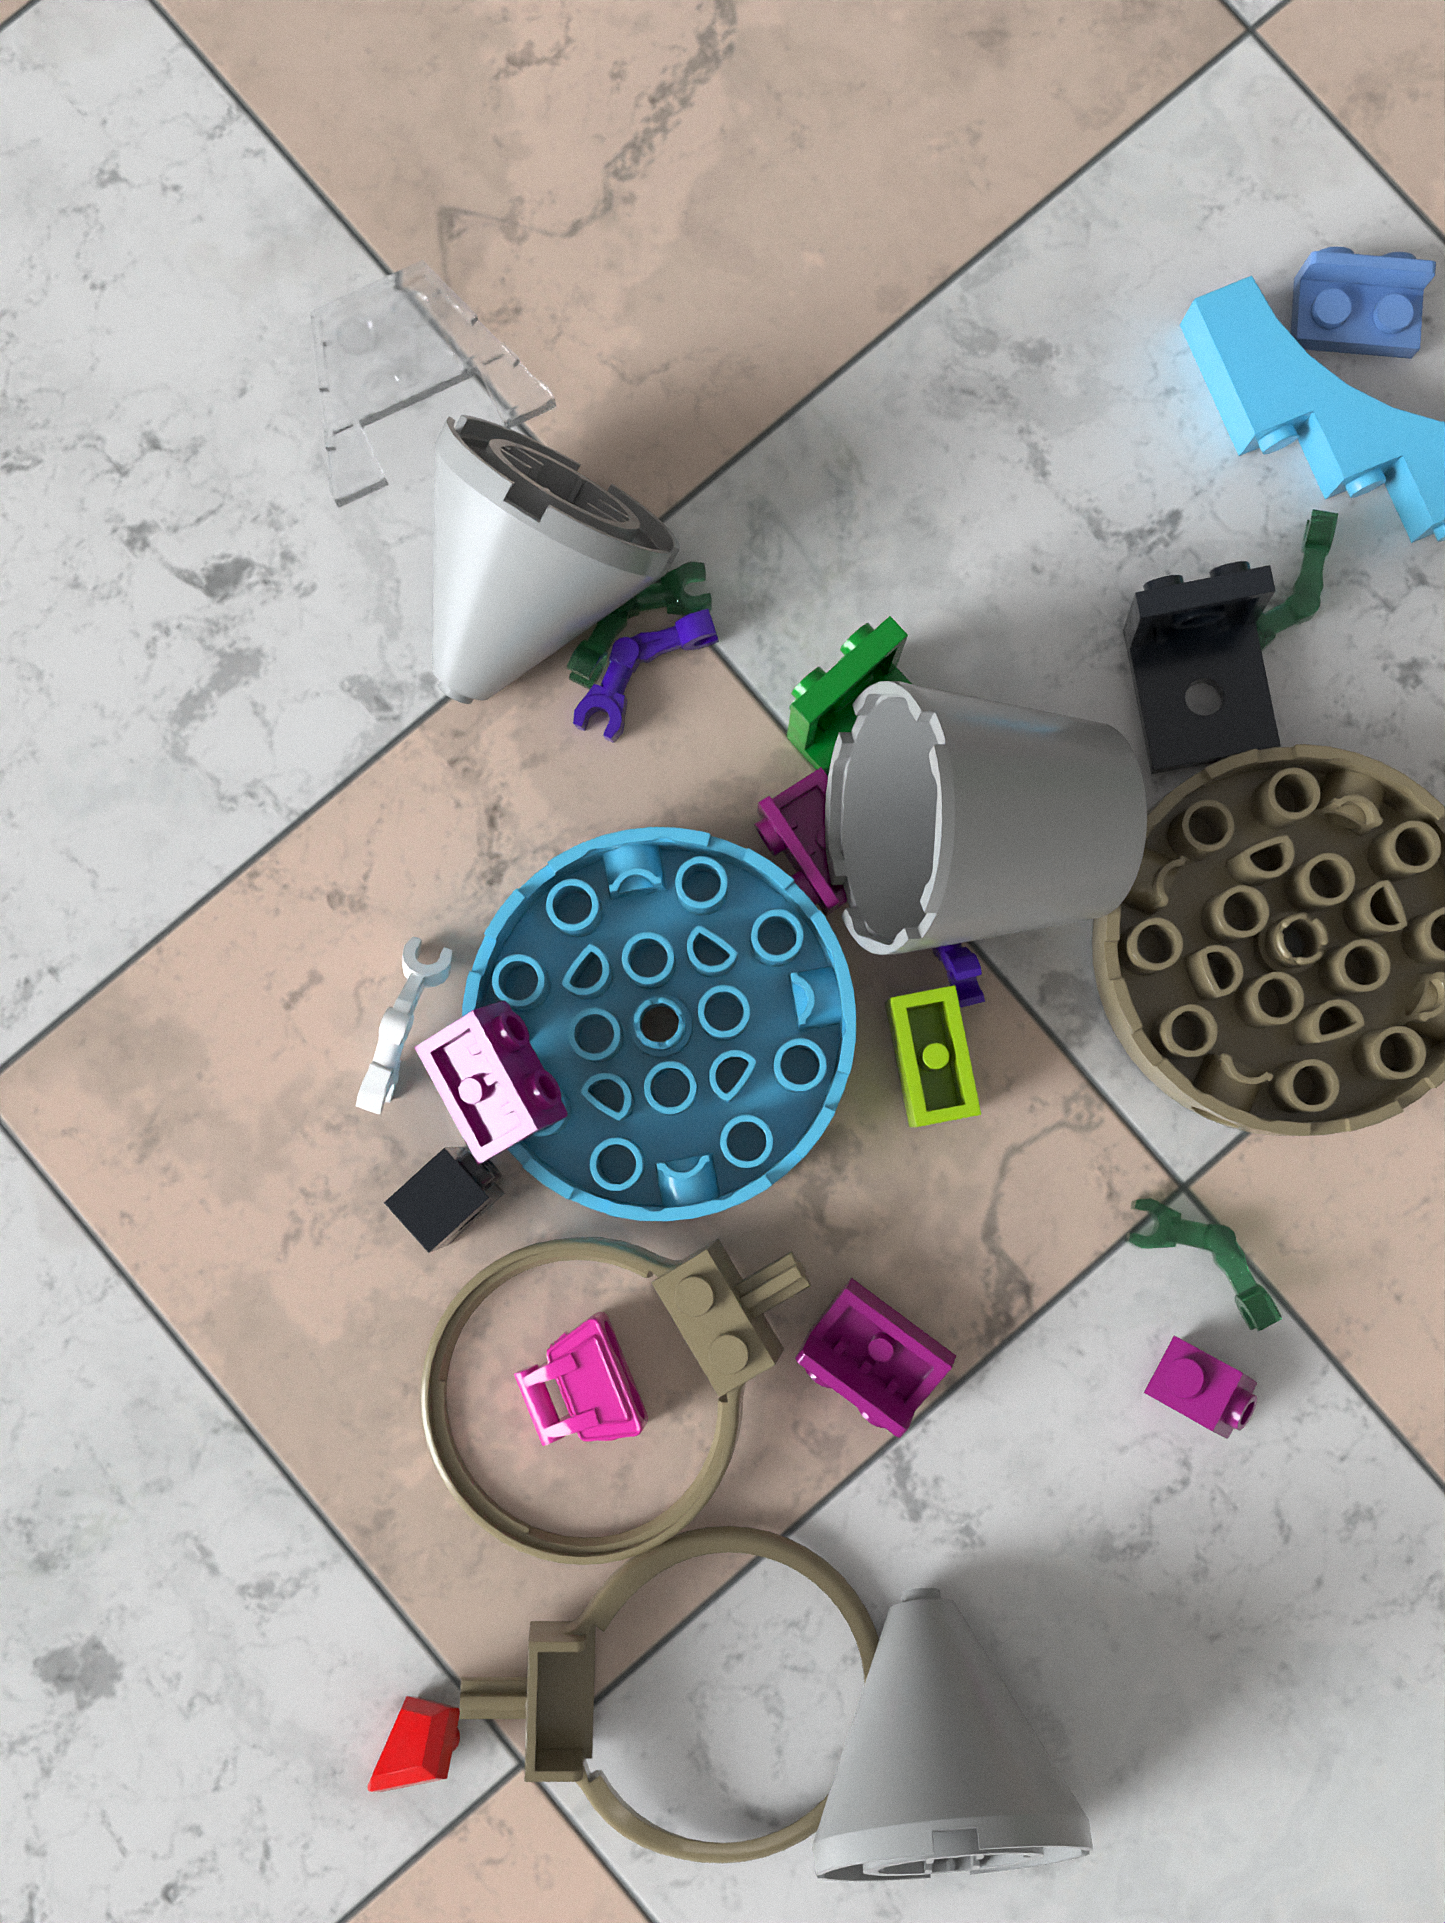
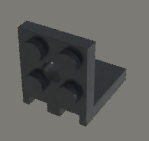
M1247 561L1232 562L1212 569L1209 572V578L1184 582L1182 575H1169L1148 581L1143 585L1144 591L1135 592L1123 628V634L1151 774L1218 762L1229 756L1252 749L1263 750L1281 746L1256 622L1276 591L1270 565L1251 569L1250 563ZM1204 683L1214 687L1221 699L1219 710L1206 716L1198 715L1191 711L1185 699L1186 691L1191 686Z

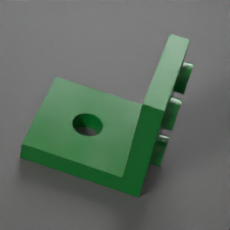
M891 616L884 620L876 629L869 623L861 626L841 646L840 651L844 656L827 673L820 666L815 668L791 692L795 700L789 707L790 717L787 738L816 769L822 767L827 776L839 732H851L858 717L852 706L857 697L866 688L877 682L900 681L912 684L897 668L908 634Z

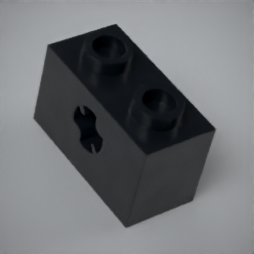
M445 1147L389 1197L384 1204L424 1249L431 1253L448 1246L505 1194L495 1183L502 1177V1174L491 1160L478 1165L469 1148L465 1150L464 1147Z

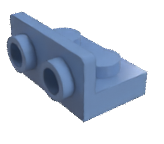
M1328 247L1320 251H1313L1294 277L1290 334L1304 350L1412 359L1420 350L1423 294L1425 287L1435 276L1436 262L1416 259L1413 254L1407 252H1391L1382 256L1354 254L1351 249L1346 247Z

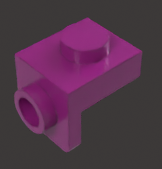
M1173 1336L1144 1393L1210 1431L1228 1439L1233 1429L1242 1430L1250 1420L1257 1404V1396L1252 1394L1257 1381L1182 1339Z

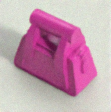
M605 1312L595 1313L571 1332H564L554 1341L555 1344H550V1348L546 1351L547 1362L541 1366L534 1364L514 1373L542 1446L576 1432L578 1437L585 1442L613 1441L618 1438L635 1437L640 1435L648 1422V1414L609 1317ZM554 1378L569 1412L561 1418L558 1417L545 1381Z

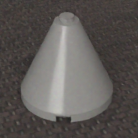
M461 415L455 428L454 423L456 420L451 417L447 418L435 442L432 671L440 680L438 687L445 695L458 702L471 704L474 699L488 700L665 576L680 550V545L677 538L663 522L624 491L613 484L606 491L595 482L578 473L577 471L581 464L514 430L481 418Z
M918 1588L902 1592V1602L889 1608L812 1844L817 1879L844 1882L931 1878L930 1874L970 1871V1875L999 1872L1053 1864L1089 1855V1851L1093 1850L1088 1817L953 1600L941 1598L940 1590L937 1588Z

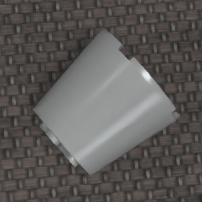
M882 681L872 684L854 701L852 706L858 717L851 732H839L831 758L825 802V844L831 885H843L850 907L844 910L841 917L852 937L865 950L878 955L902 954L1096 919L1114 911L1126 898L1136 879L1143 857L1147 832V802L1143 776L1137 758L1128 741L1114 727L1105 723L900 681Z

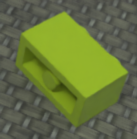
M956 986L927 990L888 999L885 1002V1008L909 1127H921L981 1115Z

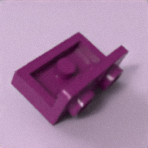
M821 767L774 798L767 796L759 801L757 813L761 820L756 822L754 826L773 856L782 851L784 852L796 871L790 877L794 879L797 886L811 899L814 905L818 904L824 915L828 916L848 903L843 885H831L825 844V802L828 776Z
M851 1277L808 1331L795 1359L805 1368L813 1381L822 1387L835 1390L855 1405L860 1414L869 1423L879 1428H885L896 1437L901 1438L909 1429L915 1411L952 1369L956 1355Z

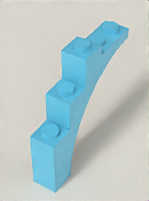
M1252 276L1193 300L1180 323V327L1239 456L1258 448L1261 449L1264 455L1270 454L1298 439L1325 499L1345 491L1348 492L1350 498H1355L1385 484L1411 543L1432 534L1435 535L1438 542L1445 541L1444 421L1434 420L1393 408L1342 381L1311 357L1282 325Z

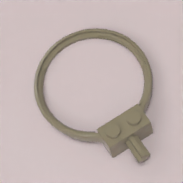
M572 1237L535 1243L515 1250L494 1261L475 1275L450 1302L431 1337L424 1360L420 1395L422 1424L428 1449L443 1483L468 1516L485 1531L516 1550L540 1559L576 1565L604 1564L640 1555L663 1544L695 1519L720 1485L731 1462L739 1438L745 1384L750 1379L776 1365L784 1351L764 1313L811 1286V1282L805 1274L804 1266L800 1260L796 1259L793 1252H789L754 1274L742 1279L719 1238L683 1260H672L622 1240L603 1237ZM558 1261H597L630 1270L644 1278L652 1277L653 1274L658 1278L651 1282L719 1397L714 1438L703 1467L693 1483L672 1506L659 1516L637 1528L619 1534L586 1538L564 1536L541 1530L515 1518L494 1502L474 1480L457 1450L450 1428L446 1399L448 1371L456 1342L470 1316L485 1298L509 1279L526 1270Z
M739 1526L705 1527L676 1534L663 1544L628 1559L603 1583L587 1607L575 1620L530 1621L527 1677H461L460 1719H526L524 1782H576L599 1815L622 1836L641 1847L677 1859L700 1863L723 1864L745 1862L784 1851L817 1832L828 1795L809 1813L793 1824L766 1836L740 1842H704L671 1833L641 1816L622 1799L602 1770L590 1772L586 1760L592 1759L596 1626L605 1632L617 1612L631 1596L656 1575L673 1565L693 1557L731 1552L761 1556L780 1562L804 1575L827 1594L840 1610L855 1638L861 1657L864 1685L879 1637L866 1607L855 1590L833 1566L809 1548L770 1531Z

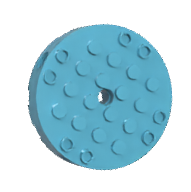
M646 827L622 830L588 840L555 856L547 862L548 865L535 873L519 889L516 888L485 930V937L476 955L472 971H469L462 1005V1017L472 1010L500 1001H506L510 1005L512 1011L518 1014L524 1021L529 1032V1042L543 1068L557 1081L561 1091V1101L568 1112V1116L536 1132L509 1148L508 1151L523 1165L522 1167L562 1197L610 1216L638 1221H676L698 1218L739 1205L767 1190L800 1162L820 1139L835 1115L852 1068L856 1043L854 988L847 961L826 917L797 886L794 879L773 862L750 848L745 849L727 840L713 837L711 834L703 831L676 827ZM657 1006L672 1009L679 1019L677 1032L665 1042H654L647 1039L642 1030V1020L645 1014Z

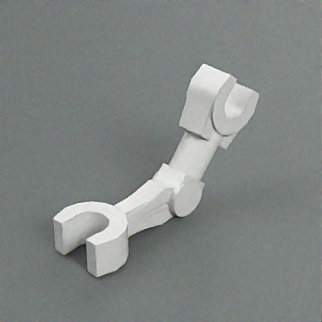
M414 936L404 945L402 953V968L407 981L394 1006H389L383 1015L379 1027V1041L375 1055L363 1079L356 1101L357 1107L379 1115L383 1111L385 1102L390 1103L397 1088L401 1053L414 1021L413 1013L424 988L436 987L444 983L450 976L452 950L444 947L437 962L429 965L422 964L418 961L421 953L422 939Z

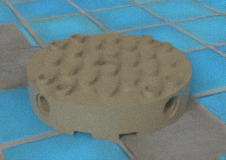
M1296 744L1293 747H1275L1263 750L1252 749L1229 756L1207 766L1185 780L1147 811V832L1143 857L1131 890L1114 911L1106 916L1093 919L1092 928L1093 968L1097 990L1105 1014L1123 1048L1144 1075L1183 1107L1208 1120L1233 1129L1276 1136L1328 1135L1372 1126L1404 1112V1108L1420 1099L1430 1089L1441 1085L1445 1081V806L1424 787L1381 761L1344 749L1310 744ZM1288 926L1294 928L1301 936L1303 950L1300 957H1292V953L1285 946L1284 934L1282 932Z

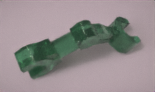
M1312 510L1310 520H1307L1301 545V553L1304 554L1299 577L1292 588L1293 595L1280 605L1262 613L1256 622L1262 652L1276 638L1275 634L1294 624L1299 625L1311 620L1318 611L1321 603L1320 595L1324 587L1323 567L1325 557L1328 556L1333 542L1338 513Z
M690 561L667 572L661 578L660 583L650 585L597 622L588 641H581L567 664V669L572 671L569 675V680L590 690L602 674L608 658V650L616 636L627 627L628 619L638 616L639 612L666 607L667 614L688 615L705 609L711 611L712 598L710 593L692 596L684 591L685 586L689 583L706 580L704 563Z
M1151 1198L1132 1201L1131 1210L1144 1211L1152 1216L1154 1229L1147 1236L1131 1232L1126 1233V1243L1137 1249L1169 1248L1180 1244L1212 1253L1214 1264L1226 1275L1236 1293L1234 1297L1236 1306L1250 1330L1256 1328L1257 1331H1261L1282 1320L1281 1314L1270 1295L1254 1280L1248 1269L1244 1251L1236 1242L1235 1233L1230 1227L1181 1219V1213Z

